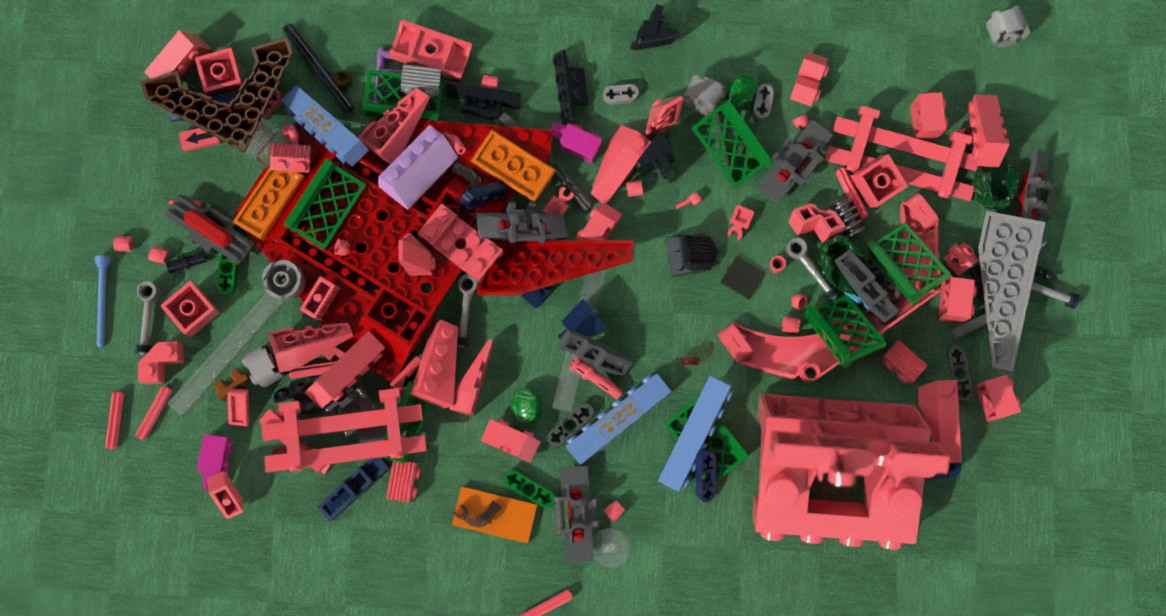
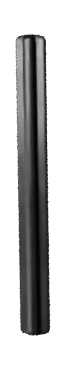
M292 24L284 26L283 31L344 111L350 113L354 110L355 106L343 90L338 87L333 77Z

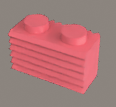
M272 144L270 170L309 173L311 162L310 145Z
M320 276L300 310L314 319L322 320L332 300L338 294L340 287Z
M899 340L895 341L880 358L883 361L882 365L889 371H895L898 374L897 378L904 384L913 383L928 366Z
M393 461L386 499L412 503V499H416L417 487H415L416 479L419 480L421 468H418L417 463L405 462L403 465Z
M226 471L209 477L207 479L209 494L225 518L229 519L243 513L242 496L238 493Z

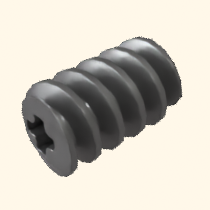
M842 198L831 203L829 207L835 208L833 211H836L846 225L842 235H848L847 237L850 239L862 233L865 226L859 227L862 220L855 219L859 213H852L856 206H849V204L853 200Z

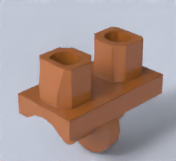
M236 368L229 374L234 381L228 386L223 379L214 384L218 392L216 396L219 400L222 399L225 402L228 399L227 391L229 388L248 390L245 386L251 382L250 376Z

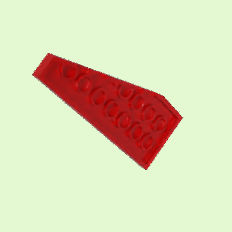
M419 119L409 139L410 142H413L429 125L441 134L447 132L456 135L466 148L465 153L461 155L453 148L458 156L456 162L494 177L471 162L491 130H494L549 166L553 130Z
M634 240L545 241L544 243H539V241H516L515 243L492 241L503 250L504 254L492 264L481 283L478 282L477 293L479 296H517L629 263L634 258L635 243Z

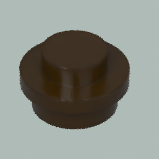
M341 70L334 75L333 80L340 89H346L351 86L352 76L349 72Z

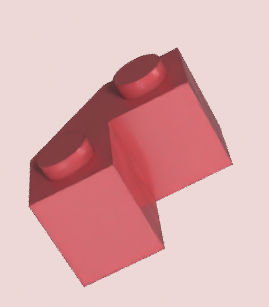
M806 52L791 93V100L808 106H812L813 101L818 100L821 92L818 89L822 76L826 77L829 66L826 65L828 58Z
M602 203L599 208L595 207L590 214L591 219L584 230L580 229L575 239L578 241L606 240L615 229L622 214L607 204Z
M811 203L794 209L789 219V224L798 237L815 231L822 243L835 235H842L846 227L836 211L830 209L825 211L816 208L817 205Z
M177 341L157 342L138 363V382L145 385L165 384V364L184 363V344Z
M490 419L481 441L531 463L541 442L534 438L535 434L526 430L523 433L508 427L510 423L501 419L498 422Z

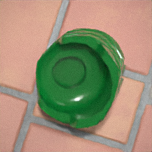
M741 75L724 89L727 90L725 99L730 100L732 105L738 108L748 105L755 96L757 83L752 77Z
M527 388L516 391L511 403V409L517 421L523 423L535 421L542 414V399L538 394Z

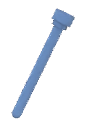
M98 255L95 256V264L99 268L97 346L103 347L105 345L107 269L111 265V256Z

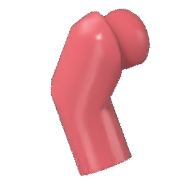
M292 124L283 125L282 131L284 135H289V144L299 145V135L295 126Z
M447 132L442 134L458 154L465 153L466 148L458 136Z

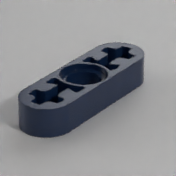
M496 181L467 191L462 196L460 202L470 210L501 199L507 193L508 188L501 181Z
M702 448L695 457L696 496L706 503L710 502L716 493V456L709 449ZM707 471H709L708 476L705 479H702L703 475Z

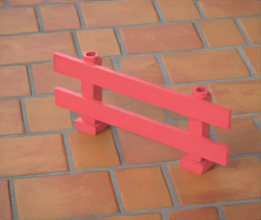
M865 106L859 107L857 115L861 116L859 122L841 117L836 118L833 132L855 137L851 152L828 146L824 158L825 161L846 166V170L856 172L875 159L863 155L866 142L880 144L946 163L942 177L895 164L906 184L938 192L937 196L943 198L953 196L971 201L974 191L973 186L957 182L955 179L959 167L972 171L977 169L975 158L972 157V154L964 152L965 146L971 144L972 136L955 131L951 132L949 140L953 142L951 148L887 131L871 126L873 119H878L880 111Z
M399 388L379 391L380 402H384L385 409L298 420L297 414L301 413L299 401L278 403L281 416L284 415V422L262 425L263 441L286 439L287 453L264 456L266 473L283 470L299 472L302 471V468L388 456L396 459L403 457V454L427 451L425 435L401 438L399 427L400 423L423 421L421 404L397 407V401L400 400ZM387 425L389 440L301 451L299 437Z

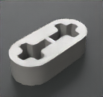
M633 84L609 86L603 92V99L609 105L633 103L638 98V88ZM628 90L635 93L631 98L626 94ZM609 92H613V94L615 95L614 99H610V97L607 96L609 95Z
M767 84L760 85L755 95L753 115L760 121L767 119L771 112L773 89ZM763 90H767L766 93L768 94L765 100H762L763 94L761 92ZM761 105H764L765 112L763 115H760V112L757 111Z

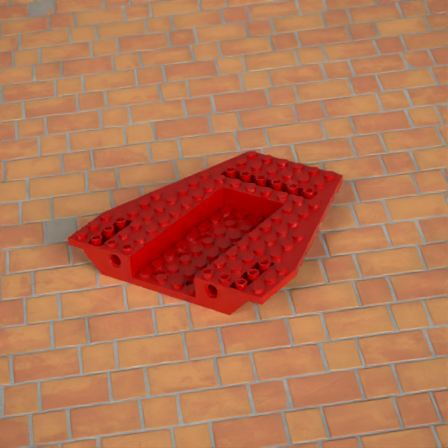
M295 122L294 126L299 135V146H311L309 173L299 172L306 179L264 241L248 231L246 233L271 263L287 260L303 270L307 277L305 289L299 296L303 302H305L320 276L340 287L338 294L332 300L324 317L318 321L323 326L339 323L349 324L353 337L339 344L344 353L369 331L385 348L380 352L383 356L375 363L371 361L368 366L371 370L392 382L402 372L435 320L433 314L462 271L450 260H444L440 252L419 238L418 241L430 251L432 258L436 259V269L432 270V275H408L399 262V240L407 233L419 232L441 204L445 205L478 232L476 213H504L517 191L503 183L508 188V191L501 199L468 210L460 202L462 196L467 191L500 180L455 161L421 198L407 210L379 188V176L390 166L388 163L369 150L353 166L348 162L343 164L335 156L336 152L332 154L325 147V142L321 144L314 137L315 133L311 135L304 128L305 124L301 126ZM288 134L282 141L283 144H289ZM325 159H328L337 167L365 183L366 187L324 250L295 231L287 228L284 223ZM270 161L268 162V164L266 165V167L264 168V170L262 171V173L260 174V176L258 177V179L256 180V182L254 183V185L252 186V188L250 189V191L248 192V194L246 195L238 209L233 214L234 218H236V216L238 215V213L240 212V210L242 209V207L244 206L252 192L255 190V188L257 187V185L269 169ZM334 170L330 176L331 183L343 182L342 175ZM354 182L346 184L348 193H356L360 188ZM344 184L333 187L335 197L346 195ZM330 187L321 190V200L333 198ZM345 198L336 200L338 210L346 209L349 205ZM334 201L322 203L324 213L336 211ZM320 203L311 205L309 209L311 216L322 214ZM380 212H387L388 217L386 220L380 221L378 220V214ZM337 214L325 216L327 224H337ZM323 217L312 219L314 230L325 227ZM309 220L301 221L297 227L303 232L312 230ZM324 230L315 232L316 240L324 244L328 238L327 233ZM338 239L345 240L350 244V248H348L350 252L347 255L335 254V244ZM460 239L456 242V247L463 249L466 247L467 242ZM359 244L367 245L364 253L357 252ZM393 263L399 265V270L396 273L389 271V267ZM426 283L432 285V290L429 293H423L421 290L422 286Z

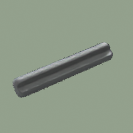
M559 164L553 167L556 170L554 176L565 186L569 193L571 191L574 193L573 198L585 212L592 207V203Z

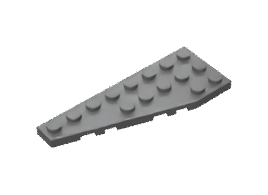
M986 211L978 254L992 368L1012 373L1046 222Z

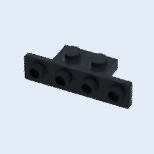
M560 50L553 56V65L555 66V81L558 88V101L561 110L560 118L562 124L567 126V124L575 121L573 105L586 106L589 104L584 68L568 67L566 50Z
M447 82V97L463 100L461 113L498 119L501 106L520 109V93Z
M313 381L308 383L301 382L291 388L283 387L274 393L275 403L294 398V401H299L301 405V413L299 415L321 409L305 393L314 384ZM326 404L323 408L329 407L330 404Z

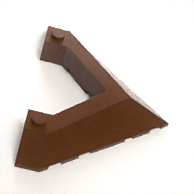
M287 37L251 48L256 62L252 68L253 71L249 78H246L242 83L236 98L232 99L229 104L220 103L213 100L212 97L190 91L189 88L184 86L178 71L147 79L140 83L145 99L245 153L293 52Z

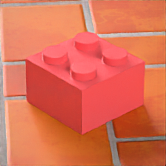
M232 48L195 58L206 95L239 91L244 79L237 54Z
M942 92L919 94L910 105L914 138L923 141L937 140L948 127V118L944 114L946 100L942 97Z
M889 154L880 155L850 175L869 208L880 206L908 187Z
M956 277L946 280L945 288L940 294L938 321L962 324L974 315L975 306L972 305V302L977 292V287L974 286L975 280Z
M189 281L160 305L183 334L190 338L220 314V311L197 284Z
M1007 374L974 385L987 422L1021 412L1020 400L1017 396L1015 397L1013 392L1014 384Z

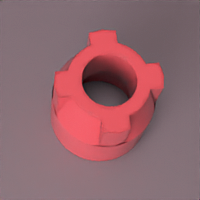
M483 76L482 87L498 89L499 77Z
M641 180L626 182L628 197L643 195Z
M115 236L113 242L115 251H132L134 246L132 237Z
M153 246L149 253V260L166 264L169 252L163 248Z
M775 256L769 263L772 272H781L785 268L786 261L783 257ZM776 262L780 264L778 269L773 266Z
M784 316L781 330L789 333L799 332L800 319Z
M617 501L610 504L604 510L605 514L613 522L625 511Z

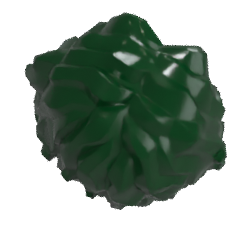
M1004 157L999 167L977 166L974 176L975 181L972 182L977 201L986 209L1001 210L1007 208L1016 198V190L1019 187L1020 178L1016 175L1015 169H1010V164L1007 163V159Z
M835 235L831 239H826L819 249V259L817 262L821 266V274L825 275L826 280L835 288H838L839 291L856 294V291L836 265L835 260L850 249L869 269L868 255H865L864 248L859 246L857 241L850 240L846 236Z

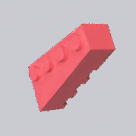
M974 94L972 101L968 103L967 111L971 116L969 119V127L972 128L971 136L973 137L971 143H974L972 157L975 158L976 166L999 167L1010 143L1009 139H1005L1007 135L1006 129L1002 128L1004 120L1003 117H1000L1001 109L997 95Z
M443 320L432 324L410 393L413 397L443 409L453 406L458 339L457 326Z
M368 331L305 393L321 409L332 399L337 401L344 394L341 390L345 386L349 389L357 381L355 377L358 374L362 376L370 368L368 364L371 361L375 363L383 356L380 352L385 347Z

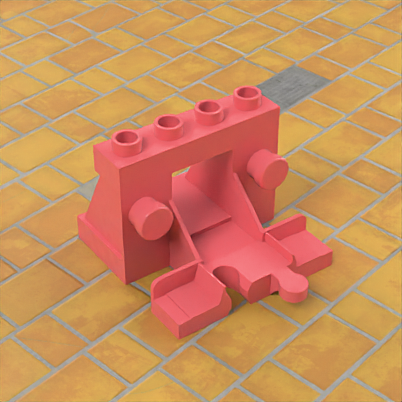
M771 394L759 395L757 415L761 426L759 495H754L752 511L755 532H761V537L773 541L784 539L785 534L800 535L802 541L812 544L822 543L824 537L840 538L839 541L842 544L852 547L862 546L864 540L879 541L880 546L892 550L903 548V543L916 544L925 477H933L936 473H947L949 456L940 443L929 442L931 429L915 405ZM823 472L829 473V482L841 486L853 485L855 475H864V503L809 499L810 487L816 474L819 481H822Z

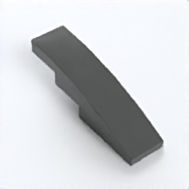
M850 249L835 260L844 277L883 325L899 314L900 311L887 298L888 294L875 281L876 277Z
M569 329L557 344L560 349L574 353L578 359L592 363L595 368L624 377L634 363L633 360L604 344Z

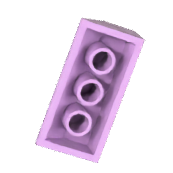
M429 125L379 176V188L409 210L458 159V156L446 138Z

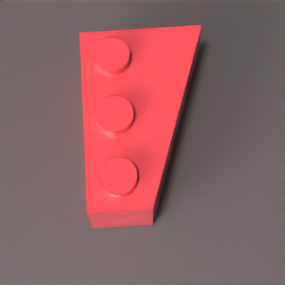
M179 30L144 72L151 79L178 71L182 78L196 65V57L209 54L212 49L198 35Z

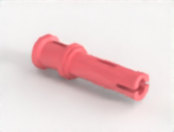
M577 356L571 361L569 369L578 372L584 380L592 381L616 400L622 395L623 389L596 371L593 364L589 365L584 360L578 359Z

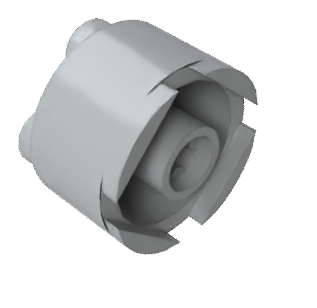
M1014 6L1006 11L997 10L991 14L992 18L986 23L993 46L997 45V48L1014 45L1017 43L1016 39L1020 37L1025 39L1030 34L1029 26L1020 6Z
M694 75L683 96V104L690 108L695 107L699 109V112L706 116L721 105L727 90L723 91L724 86L711 78L705 77L702 80L698 79L700 75Z
M287 260L270 263L262 274L265 291L270 296L282 301L295 300L303 293L306 286L307 277L303 270ZM283 278L287 280L286 283L282 282Z
M267 342L245 354V357L241 359L244 366L251 373L250 379L253 384H259L264 388L286 376L285 373L279 372L274 353L270 350L272 346Z

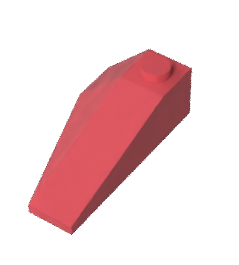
M416 88L398 102V106L392 111L387 110L383 113L384 117L377 122H371L358 139L380 159L391 165L404 151L430 99L429 95Z
M682 96L670 97L665 100L659 99L653 103L645 131L647 139L652 138L679 121L683 103Z
M621 125L609 141L590 195L599 202L607 204L634 171L638 158L651 141L638 131Z
M407 233L399 240V262L408 275H432V270L436 269V259L432 258L430 251L411 233Z
M348 323L327 324L318 329H314L312 326H305V330H294V327L270 332L268 336L279 372L281 373L303 366L353 337V333Z
M489 339L455 389L454 403L450 407L451 411L474 417L494 344L493 340Z
M957 380L935 381L918 387L919 408L924 420L931 429L930 435L933 442L942 445L949 456V463H962Z

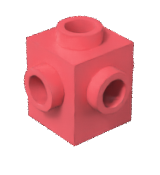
M965 242L960 246L955 244L947 250L949 254L944 257L947 266L954 270L958 276L979 261L973 249L966 245Z

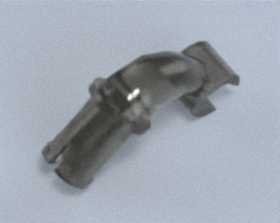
M456 161L451 172L471 182L467 184L464 194L469 190L480 187L481 177L474 170L475 168H470Z
M493 500L482 514L479 513L478 516L470 514L464 505H459L464 510V513L459 515L454 511V515L458 519H463L470 526L478 528L484 527L489 523L491 524V520L502 507Z

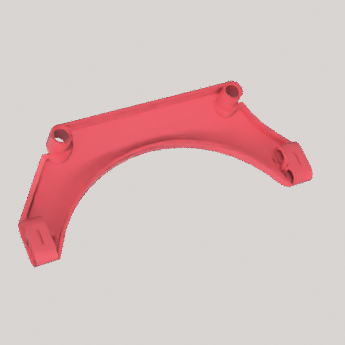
M916 193L900 206L901 225L906 222L939 260V219L926 200L919 193ZM906 230L901 232V239H908L909 233ZM900 243L899 250L905 251L907 244ZM910 244L909 251L919 252V245ZM898 255L896 262L903 263L904 255ZM908 256L906 263L917 264L918 257ZM921 257L920 264L930 265L931 259ZM905 268L904 274L914 276L916 268ZM919 269L918 276L928 277L929 270ZM932 271V278H939L942 276L941 271ZM916 281L915 287L921 290L926 286L927 282ZM946 281L940 284L938 289L934 288L920 297V302L914 306L900 291L899 301L894 304L900 312L885 325L881 323L872 311L868 312L865 310L862 313L876 331L881 334L945 288ZM886 286L884 289L887 291V298H894L895 292L891 293ZM734 322L717 333L727 350L740 365L784 378L794 379L799 376L804 382L812 383L839 364L818 334L802 337L774 336L753 331ZM845 324L843 329L853 330L854 325ZM859 326L857 329V331L867 333L868 330L865 327ZM841 334L840 339L849 340L851 335ZM855 336L853 341L863 343L864 338ZM850 347L852 354L860 349L858 347ZM807 368L814 371V378L807 377Z

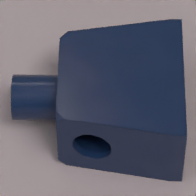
M582 299L562 320L565 330L558 335V338L561 340L568 329L593 338L606 331V327L586 301Z

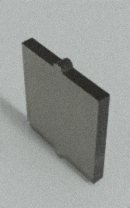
M736 256L731 266L727 267V272L720 283L749 300L755 289L759 288L758 284L765 272Z

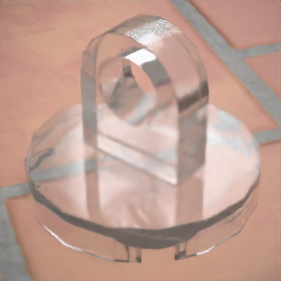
M611 528L600 531L593 539L594 559L598 564L607 568L621 566L630 554V543L626 535L617 529Z

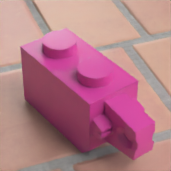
M557 123L552 124L550 130H553V137L560 141L563 151L591 164L593 163L602 145V139L598 134L583 131V128L577 124H567V126Z
M203 435L197 467L199 473L204 474L203 489H209L207 485L209 477L222 471H226V474L228 473L230 465L227 462L228 456L233 450L231 438Z

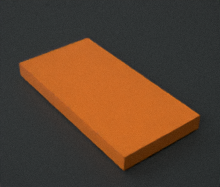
M494 130L490 131L471 160L473 164L534 203L556 172L555 169Z
M269 167L233 223L264 241L306 177L299 172L270 170Z
M461 487L452 525L528 543L537 505Z

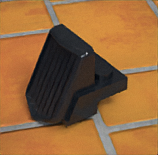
M656 4L650 13L649 21L644 20L638 29L636 40L631 43V50L670 45L677 39L679 31L660 25L665 16V13L662 12L664 6Z
M666 130L656 135L638 158L636 167L641 176L659 168L663 179H668L669 183L676 181V177L670 163L674 162L675 159L667 142L668 133Z
M706 233L682 234L666 239L672 277L712 271L711 267L716 264L719 250L712 238L707 236Z

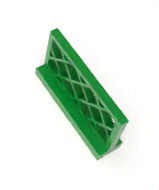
M368 70L362 108L363 116L382 118L384 117V112L387 110L392 111L398 106V104L395 106L389 105L386 100L392 95H395L399 101L401 100V97L397 94L401 90V86L394 90L389 82L393 79L401 81L402 74ZM372 75L380 76L384 82L375 87L371 82ZM440 80L437 101L434 97L429 99V101L432 100L435 103L436 111H428L425 108L420 120L438 121L443 80ZM386 84L392 92L383 97L378 89ZM374 92L381 98L377 103L368 102L369 96Z
M726 99L720 106L691 127L734 188L764 166H768L773 162L730 100ZM719 111H722L725 116L724 124L714 123L715 114ZM702 124H709V135H701L697 128ZM713 125L723 126L722 137L711 136ZM726 127L734 128L736 131L735 139L724 138ZM711 139L721 140L719 151L710 148ZM724 140L734 142L732 153L722 151ZM737 142L744 143L747 146L745 154L735 153ZM722 154L732 155L730 166L723 165L720 162ZM735 156L745 157L743 168L733 166ZM748 157L755 158L759 165L754 169L746 168ZM732 169L743 170L741 178L735 182L731 177Z
M325 159L284 225L325 250L366 187V184L337 167L333 162ZM334 170L342 175L343 182L331 183L330 176ZM354 182L360 186L356 193L348 194L346 184ZM344 184L346 195L335 197L333 187ZM330 187L333 198L321 200V190ZM347 198L349 204L347 208L338 210L336 200ZM334 201L336 211L324 213L322 203ZM320 203L322 214L311 216L309 211L311 205ZM337 214V224L327 227L325 216ZM323 217L325 227L314 230L312 219ZM309 220L312 230L303 232L297 227L301 221ZM326 230L328 238L324 244L316 240L315 232Z
M906 222L878 241L874 242L872 240L866 244L872 258H874L913 306L920 302V297L952 277L951 273ZM906 230L909 233L908 239H898V235ZM886 242L893 243L892 250L883 249L881 246ZM896 244H907L906 250H895ZM910 244L919 245V252L909 251ZM894 255H904L903 263L894 262ZM907 257H918L917 264L906 263ZM921 257L930 258L931 264H920ZM905 268H916L914 276L905 275ZM919 269L929 270L928 277L918 276ZM933 270L942 271L944 274L939 278L931 277ZM916 281L927 282L926 286L921 290L915 287Z
M847 294L816 308L812 304L805 307L807 321L844 369L851 367L852 361L886 347L885 340ZM844 302L848 304L847 308L838 307L839 304ZM825 310L832 311L830 316L822 315L821 312ZM835 312L845 314L843 318L834 317ZM848 315H856L858 318L857 320L847 319ZM831 322L841 323L840 328L831 327ZM845 324L854 325L853 330L843 328ZM858 326L867 328V333L857 331ZM845 334L851 336L849 340L840 339V335ZM854 337L864 338L863 343L853 341ZM868 339H874L878 343L867 344ZM851 346L861 348L860 351L853 354L850 351Z
M699 396L664 423L677 441L680 437L678 434L682 432L675 431L670 424L676 419L684 420V429L686 421H688L687 410L693 405L695 406ZM683 413H685L684 418H679ZM718 418L714 423L717 426L715 432L718 436L712 435V437L720 438L723 441V450L711 449L712 437L708 435L710 437L709 450L722 452L721 464L716 463V466H721L720 475L716 477V482L750 456L722 420ZM725 445L728 447L730 451L725 450ZM724 453L733 454L737 461L732 465L723 464ZM707 471L704 474L706 477L708 476L709 471Z

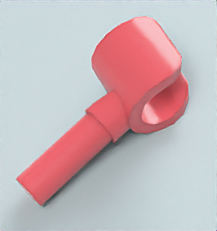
M693 193L688 199L675 206L679 209L691 202L694 206H697L702 202V198L699 194Z

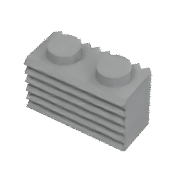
M403 64L401 91L409 94L417 88L429 95V97L439 95L441 69Z

